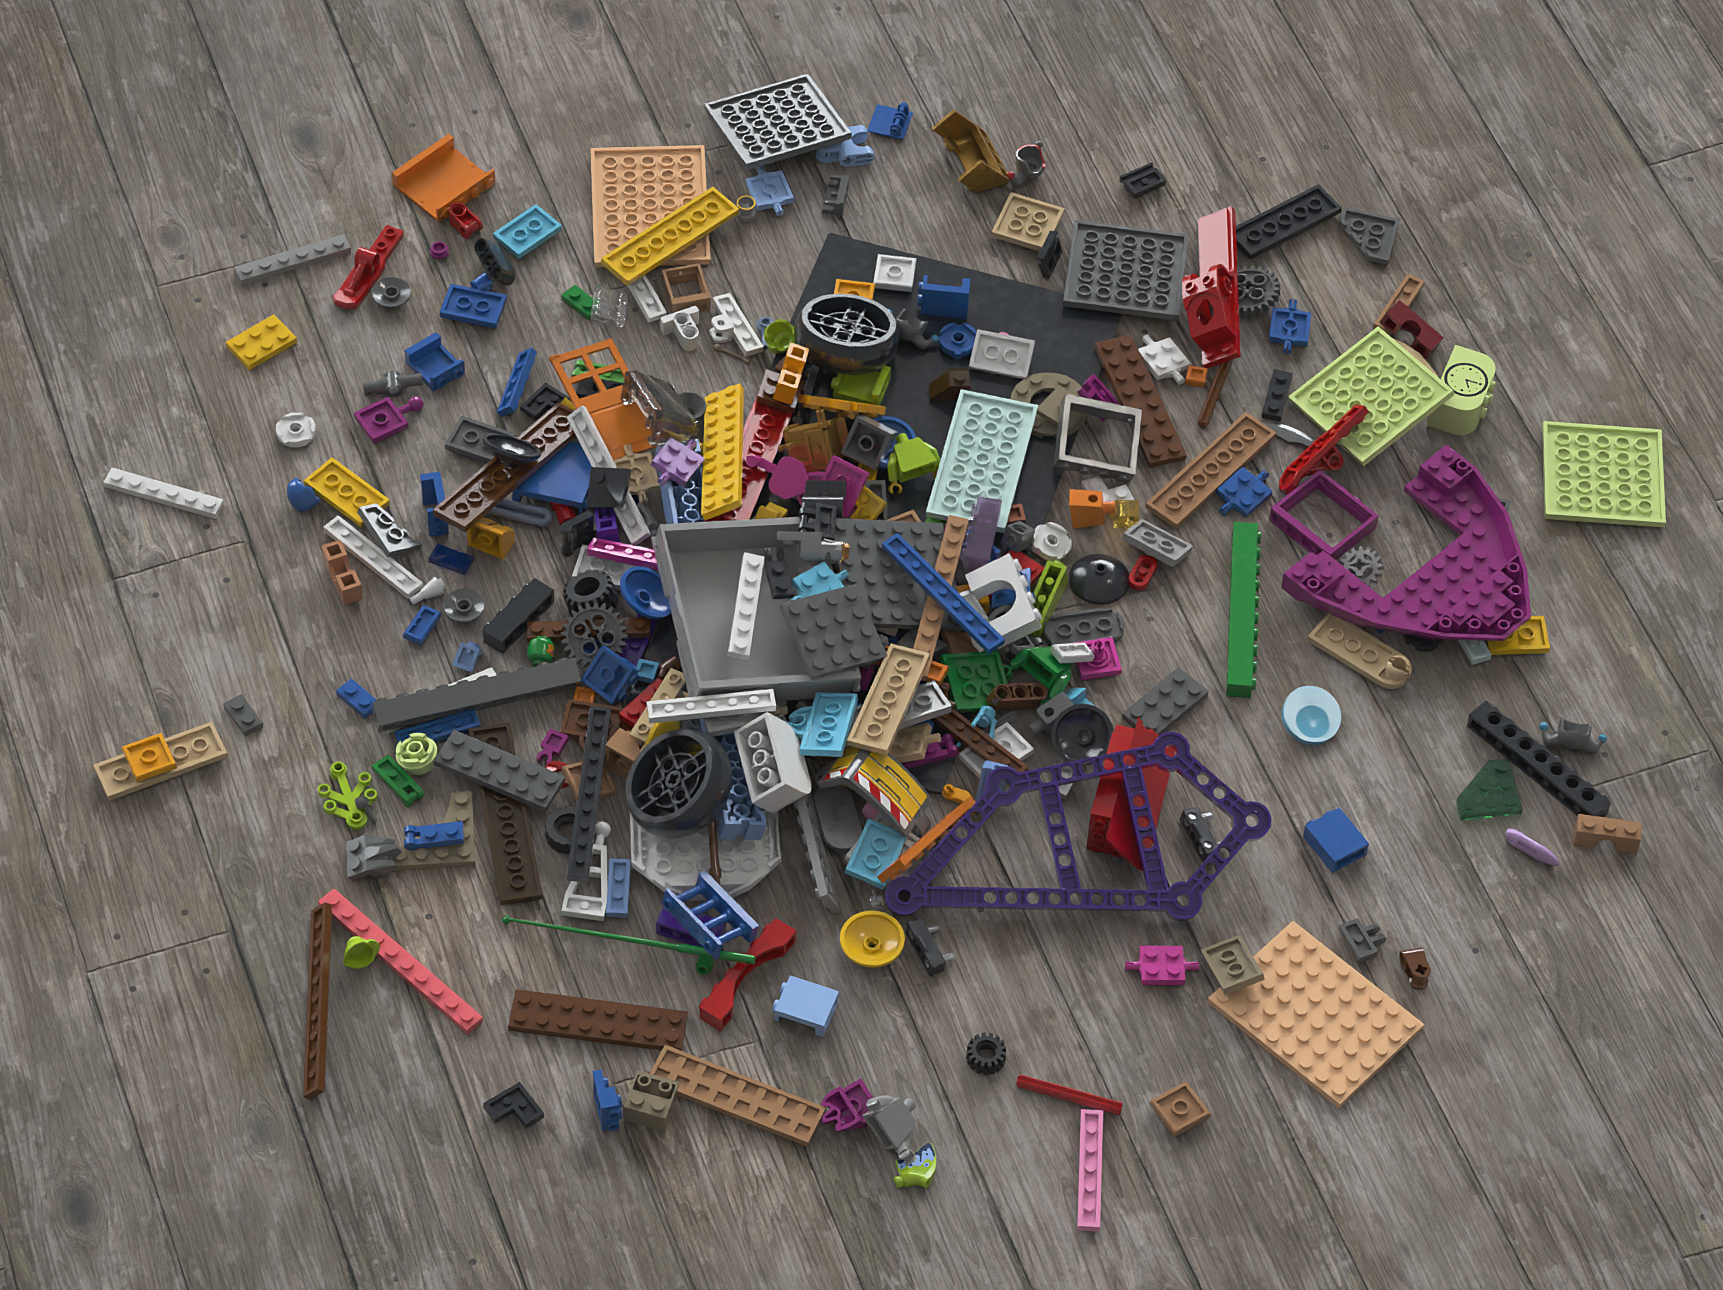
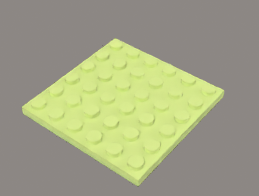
M1377 327L1298 388L1288 398L1293 405L1324 432H1327L1355 404L1365 406L1369 411L1364 416L1365 419L1355 425L1349 435L1338 441V444L1362 466H1365L1455 394L1447 384L1380 327Z
M1543 421L1545 519L1665 528L1662 430Z

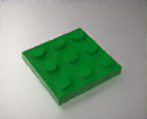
M986 651L942 654L939 658L941 664L948 666L949 671L945 680L946 683L950 684L949 695L951 701L956 703L954 710L958 713L978 712L982 706H988L986 698L997 685L1008 684L999 651H993L990 654Z

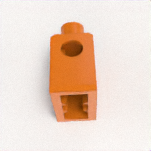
M1070 490L1069 507L1073 529L1103 525L1105 523V514L1116 513V501L1104 502L1103 492Z

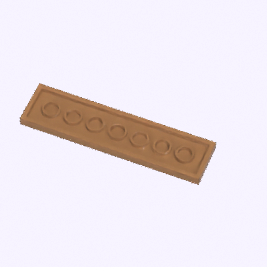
M1245 412L1147 501L1145 508L1177 529L1208 501L1222 484L1248 464L1275 439L1276 432Z

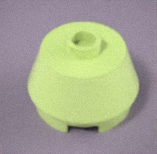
M412 733L410 738L402 743L401 741L396 747V760L410 774L423 775L434 767L437 746L426 734Z

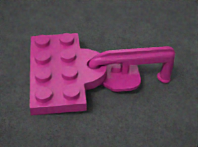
M750 455L746 460L749 467L757 465L773 474L769 481V489L772 493L783 499L796 496L800 505L802 504V497L805 495L807 480L845 481L846 503H843V516L849 518L870 474L835 455L832 456L825 473L819 471L806 473L804 464L792 457L781 458L777 465L754 455Z

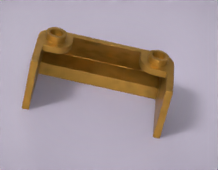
M953 109L931 128L932 131L944 138V145L950 152L954 151L958 154L966 170L958 180L966 185L971 192H980L1003 186L1010 181L1006 176L1008 172L987 133L980 126Z

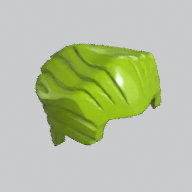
M778 319L765 328L764 339L770 352L775 355L788 351L790 343L796 344L794 326L787 320Z

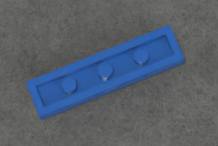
M532 347L519 353L497 409V413L501 417L514 413L518 408L519 399L524 392L523 388L529 379V372L535 363L534 359L537 351Z
M471 709L395 731L394 734L397 744L410 738L412 733H424L436 743L447 740L453 730L467 734L469 733L468 728L480 727L481 724L475 710Z

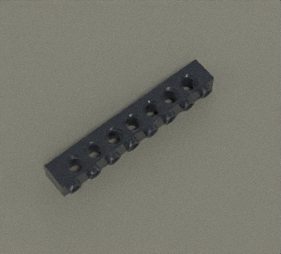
M1485 701L1469 714L1467 727L1576 816L1583 814L1604 817L1608 814L1611 801L1606 795L1601 794L1590 782L1585 781L1575 770L1565 765L1559 757L1550 753L1543 744L1534 740L1527 731L1518 727L1512 719L1502 714L1496 706Z

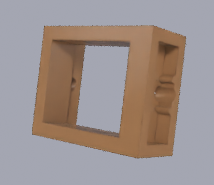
M700 263L662 270V284L671 313L696 306L699 312L711 310V297ZM696 280L700 294L674 298L670 285Z

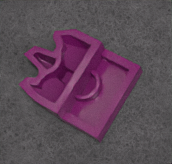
M861 1078L843 1089L839 1086L825 1095L821 1105L830 1110L822 1115L824 1125L838 1122L835 1125L836 1132L858 1129L868 1125L863 1115L869 1111L866 1104L873 1096Z

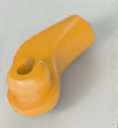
M946 784L942 791V796L945 799L959 804L971 796L968 791L953 787L951 784Z

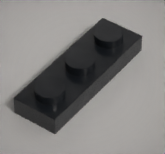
M1277 369L1273 370L1261 418L1281 422L1293 373Z

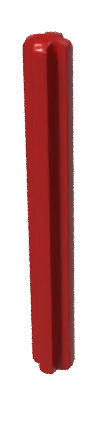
M1022 1074L1018 1076L1016 1086L1116 1115H1120L1122 1112V1102Z

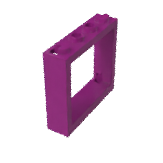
M1319 470L1271 507L1269 521L1309 553L1312 551L1315 555H1318L1325 551L1333 559L1337 560L1377 528L1379 516L1373 512L1374 510L1364 505L1360 499L1354 497L1343 486H1340L1330 476ZM1317 489L1362 523L1360 527L1333 548L1288 513Z

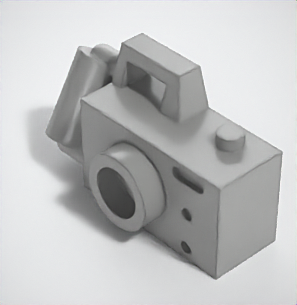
M642 503L637 504L636 506L651 533L649 538L656 537L660 525L659 521L654 518L648 507Z

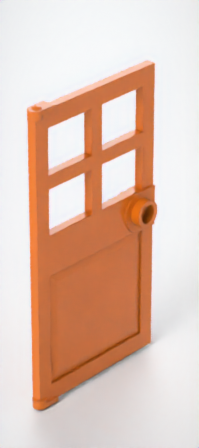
M612 338L560 355H552L548 358L575 409L577 410L581 406L587 408L613 460L620 459L626 455L623 448L625 444H627V447L628 444H631L633 453L638 454L656 448L659 438H665ZM609 349L616 363L595 369L588 355ZM581 357L589 372L568 378L561 363ZM619 369L626 384L606 390L599 376ZM592 378L599 393L579 399L572 384Z

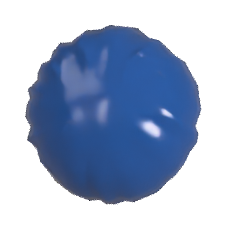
M294 478L288 483L287 498L297 511H308L320 503V497H316L312 487L304 486L299 478Z

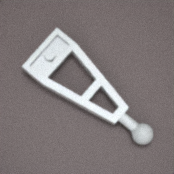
M606 822L596 824V840L592 851V856L593 854L601 855V868L590 866L589 877L601 878V898L575 895L580 882L571 881L565 893L561 910L562 916L604 921L607 904V846L603 845L604 839L611 832L610 826Z

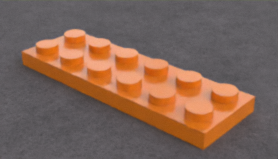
M970 796L947 814L878 875L877 878L882 883L889 878L893 881L901 874L900 869L902 872L907 870L913 864L912 859L917 861L925 854L924 848L928 851L937 843L936 838L938 840L943 838L949 831L947 828L949 827L951 830L959 822V817L962 818L969 811L970 807L976 803Z

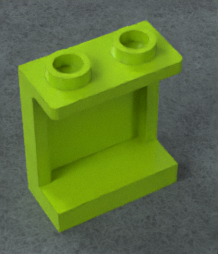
M884 366L881 372L875 371L863 375L838 374L831 383V388L834 389L833 397L880 406L890 382L891 367Z

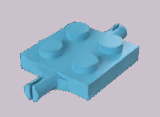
M822 562L792 579L791 583L797 590L798 596L790 599V601L842 588L844 586L841 581L848 578L849 573L847 570H843L835 574L825 562Z

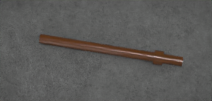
M715 818L708 825L711 866L709 875L720 885L722 870L719 868Z

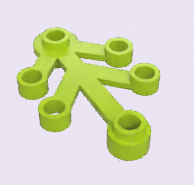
M335 762L330 767L331 777L339 782L343 795L330 790L328 784L319 785V797L331 799L324 803V812L328 815L333 814L345 819L347 825L353 830H361L367 824V815L364 808L357 809L355 799L360 797L366 786L371 784V775L367 772L359 774V782L353 792H351L346 779L348 774L347 766L342 762ZM367 789L364 796L368 798L371 806L372 803L377 801V791L375 789ZM335 801L346 805L349 811L336 807Z

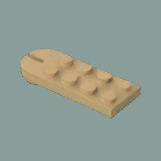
M1328 613L1307 637L1308 642L1383 688H1400L1410 678L1412 666L1407 657L1354 624L1331 615V613Z

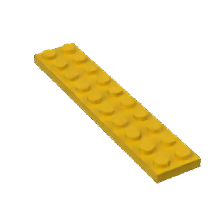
M741 383L728 386L722 391L711 393L705 397L706 411L704 413L703 457L705 459L703 461L701 515L704 520L736 509L742 505L744 388Z

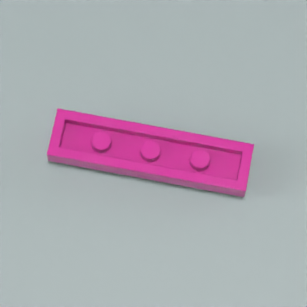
M593 538L587 548L588 556L658 570L655 553L652 549L599 538Z

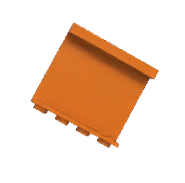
M447 134L393 171L392 182L395 188L437 222H440L449 217V208L452 204L462 203L465 205L473 198H477L486 189L491 188L495 184V170L492 169L485 173L454 148V137Z

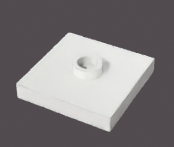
M878 254L874 277L875 288L912 292L916 258Z

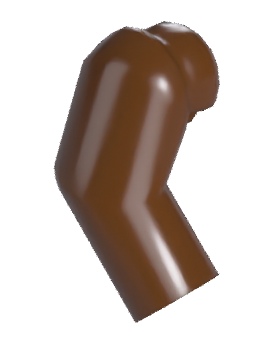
M671 656L659 667L657 678L659 677L664 680L670 668L675 670L681 668L680 659L676 656Z

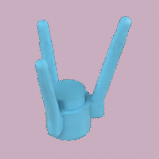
M982 706L971 724L972 727L977 724L980 727L990 725L989 736L994 739L995 726L998 722L994 718L996 715L995 710L990 706ZM958 741L956 746L959 748L962 743Z

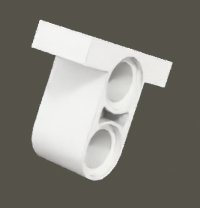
M696 306L660 317V331L663 336L674 333L681 347L686 351H694L698 348L699 331L696 324H699V310Z

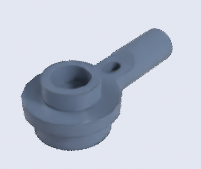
M761 317L756 322V328L762 336L763 350H768L764 339V330L769 324L774 322L770 317Z

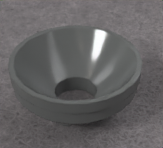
M694 392L679 393L671 401V414L679 422L695 423L704 417L706 411L705 399ZM691 411L694 415L692 417H685L683 413Z

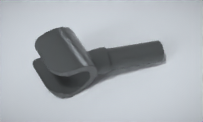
M366 796L357 797L355 799L357 809L364 808L372 823L377 822L369 807L368 798Z

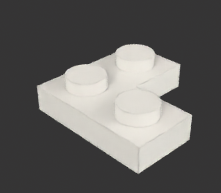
M1098 476L1081 481L1083 490L1103 492L1104 502L1116 501V509L1134 504V497L1126 484L1108 490L1102 479Z

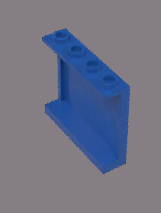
M573 441L569 442L512 492V500L521 502L523 496L578 507L579 515L584 513L585 509L588 510L587 499L592 465L581 444Z

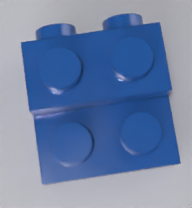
M602 646L582 676L581 681L611 704H618L627 698L628 687L638 681L639 675L637 673L640 669L627 659L619 657L608 647Z
M601 1069L593 1071V1094L602 1131L617 1130L620 1128L619 1119H623L621 1095H616L615 1087H609L607 1077L603 1078Z

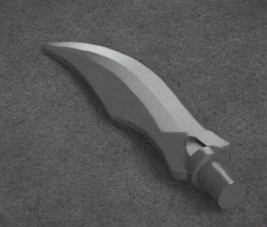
M1263 423L1275 431L1277 437L1288 443L1301 444L1308 448L1316 440L1286 425Z

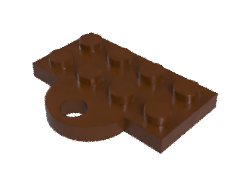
M568 699L560 732L568 735L569 739L580 741V749L583 754L590 706L611 708L607 742L619 728L629 732L633 729V727L619 719V713L624 708ZM638 740L639 749H641L643 742Z

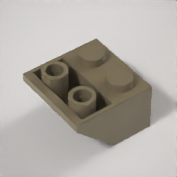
M637 1070L623 1106L624 1121L666 1132L673 1114L679 1082Z

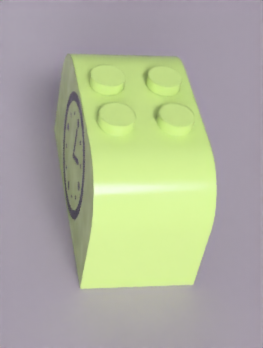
M1455 345L1441 378L1454 391L1455 395L1428 416L1427 426L1455 435H1466L1477 428L1480 419H1484L1486 416L1487 408L1485 407L1487 405L1490 406L1493 398L1491 393H1493L1496 382L1493 381L1495 364L1489 356Z

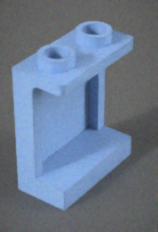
M790 975L787 983L783 982L781 986L780 999L775 1000L773 1004L774 1021L779 1022L781 1017L814 1027L815 1035L824 1037L838 1005L839 991Z

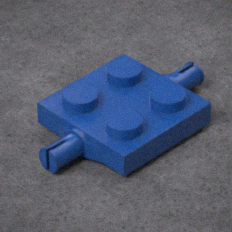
M1293 299L1289 300V308L1273 307L1268 341L1283 343V353L1285 354L1287 348V354L1291 353L1292 345L1307 347L1311 312L1296 309V299H1294L1293 305Z
M1242 467L1217 489L1216 494L1226 503L1219 509V512L1222 515H1226L1233 509L1245 518L1249 516L1272 495L1273 491L1263 483L1269 477V473L1263 470L1258 476H1254Z

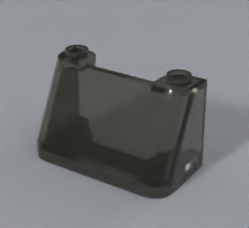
M637 370L625 372L620 400L624 405L632 404V402L637 403L646 417L645 427L650 428L651 437L647 439L651 446L666 444L671 437L678 442H687L690 439L695 440L696 433L699 430L698 422L689 412L670 382Z

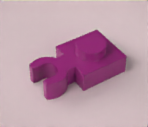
M550 728L540 745L543 751L537 754V762L540 763L543 758H548L546 761L547 765L549 762L554 761V754L560 757L570 740L569 736Z

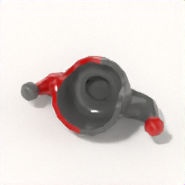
M1036 141L1035 145H1025L1017 149L1015 156L1017 171L1015 174L1009 171L1006 175L1012 186L1020 187L1027 179L1037 178L1043 173L1045 161L1041 152L1043 147L1041 141Z

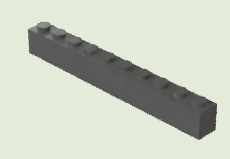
M561 658L555 663L543 662L538 664L537 667L529 668L525 666L518 668L514 672L502 671L497 673L496 676L491 677L483 675L476 680H461L455 685L450 686L442 684L437 686L436 689H420L414 694L401 693L396 698H379L373 702L371 710L377 732L437 720L471 709L477 711L576 689V686H580L581 679L575 658Z

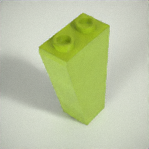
M1047 561L1034 590L1035 603H1033V606L1041 614L1042 619L1039 621L1042 628L1030 633V635L1041 637L1045 624L1049 621L1068 585L1067 567L1060 561Z

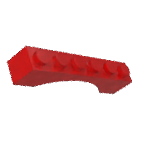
M777 918L771 923H767L759 938L751 942L746 953H742L755 956V963L737 962L733 968H729L724 975V979L714 985L708 998L705 997L700 1002L698 1007L699 1019L721 1032L733 1018L734 997L741 982L752 970L761 964L784 957L796 943L797 930Z

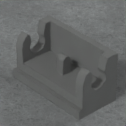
M831 175L830 180H837L838 182H828L822 213L843 216L849 189V175Z

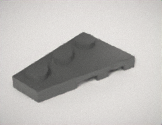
M377 503L359 507L357 513L386 557L421 549L423 544L418 539L416 541L408 535L409 531L405 528L401 529L394 523V518Z

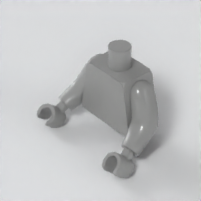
M888 1095L869 1099L866 1104L869 1111L863 1115V1118L885 1150L895 1149L899 1158L905 1161L906 1166L910 1165L916 1160L914 1152L909 1149L913 1136V1127L916 1124V1120L911 1114L916 1108L915 1102L911 1098H906L902 1101L901 1098L893 1099L892 1096Z

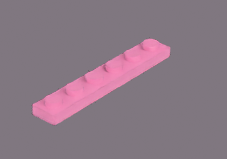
M1081 1109L1077 1230L1100 1231L1102 1110Z

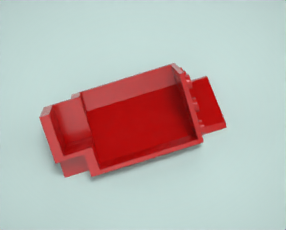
M1139 717L1135 729L1116 725L1114 733L1112 732L1107 754L1152 745L1159 735L1154 730H1148L1144 727L1143 721ZM1172 747L1165 748L1166 755L1173 757L1175 749ZM1127 755L1123 757L1126 765L1134 764L1132 756ZM1105 760L1103 767L1111 770L1114 765L1112 761ZM1153 766L1143 768L1142 772L1155 830H1157L1170 772L1162 771ZM1121 773L1100 777L1090 813L1086 849L1111 854L1115 857H1123L1137 870L1143 871ZM1133 798L1135 806H1143L1144 801L1142 798ZM1138 818L1137 823L1140 827L1145 828L1148 826L1146 818ZM1144 838L1142 845L1150 849L1153 842L1149 838Z

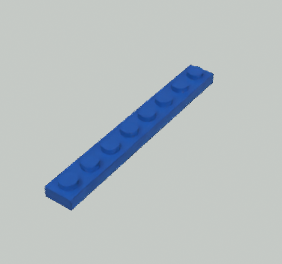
M896 533L882 543V549L988 654L1005 643V639L903 537Z

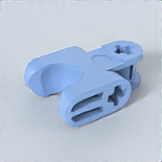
M862 125L848 127L852 133V139L829 145L825 148H819L816 151V159L822 163L839 161L843 167L872 163L875 158L872 148L856 145L866 141L868 136L866 127Z

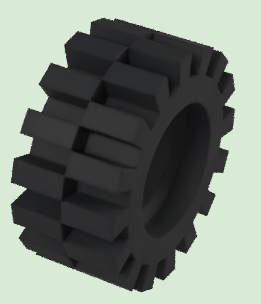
M984 1032L981 1037L977 1034L975 1039H970V1043L967 1046L966 1059L967 1064L970 1065L972 1070L976 1068V1073L980 1074L981 1071H984L983 1075H987V1071H990L992 1075L995 1074V1070L999 1072L1001 1067L1004 1066L1006 1046H1004L1003 1040L999 1041L1000 1037L998 1035L993 1038V1033H989V1036H986V1032ZM982 1049H989L995 1055L992 1058L985 1059L980 1057L978 1052Z

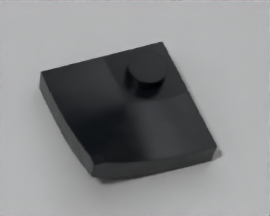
M591 467L587 507L623 508L628 493L631 470L627 468Z

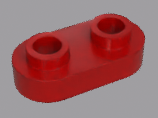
M1143 555L1138 558L1129 575V586L1132 589L1141 591L1148 587L1156 572L1157 561L1154 557Z

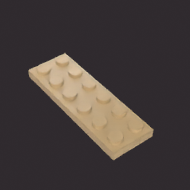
M890 644L887 650V657L883 659L847 739V745L888 755L930 661V653Z
M213 722L165 738L177 769L136 782L124 754L94 764V771L108 800L111 801L228 758L227 751Z

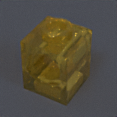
M1115 499L1116 513L1110 514V519L1113 520V528H1131L1139 520V500Z

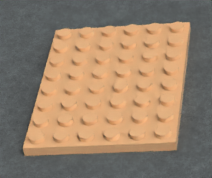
M704 145L591 148L595 268L604 267L601 264L602 257L707 190ZM709 233L659 266L693 265L698 263L700 265H710Z
M1294 921L1287 925L1253 956L1262 970L1265 980L1224 995L1219 987L1208 997L1207 1001L1208 1004L1337 1108H1340L1424 1028V1024Z

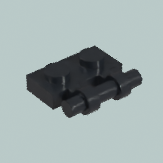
M803 502L799 509L800 523L798 524V532H822L821 541H823V538L834 541L837 506L816 503L815 509L809 508V503ZM808 519H814V524L808 523Z

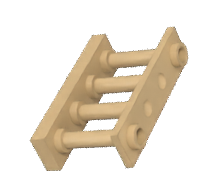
M670 668L650 701L689 697V694L682 690L686 684L684 674ZM647 707L629 734L630 737L644 742L640 752L644 749L650 730L655 724L649 723Z

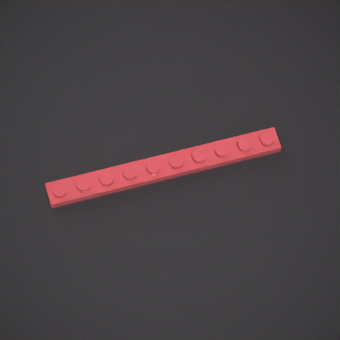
M333 889L318 901L319 906L325 902L332 905V918L353 936H359L366 940H376L380 946L376 956L463 1032L469 1034L483 1022V1017L338 891Z

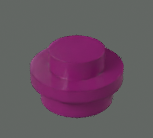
M442 241L434 242L430 247V255L435 259H444L449 254L448 246Z

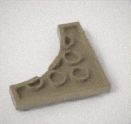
M472 791L451 792L449 808L444 819L441 821V823L462 821L464 825V843L407 850L404 846L400 847L403 853L393 858L392 861L397 864V868L392 871L476 866Z

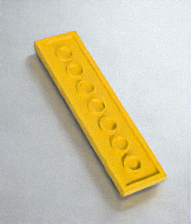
M711 187L602 257L601 264L628 286L738 215L739 208L716 188Z

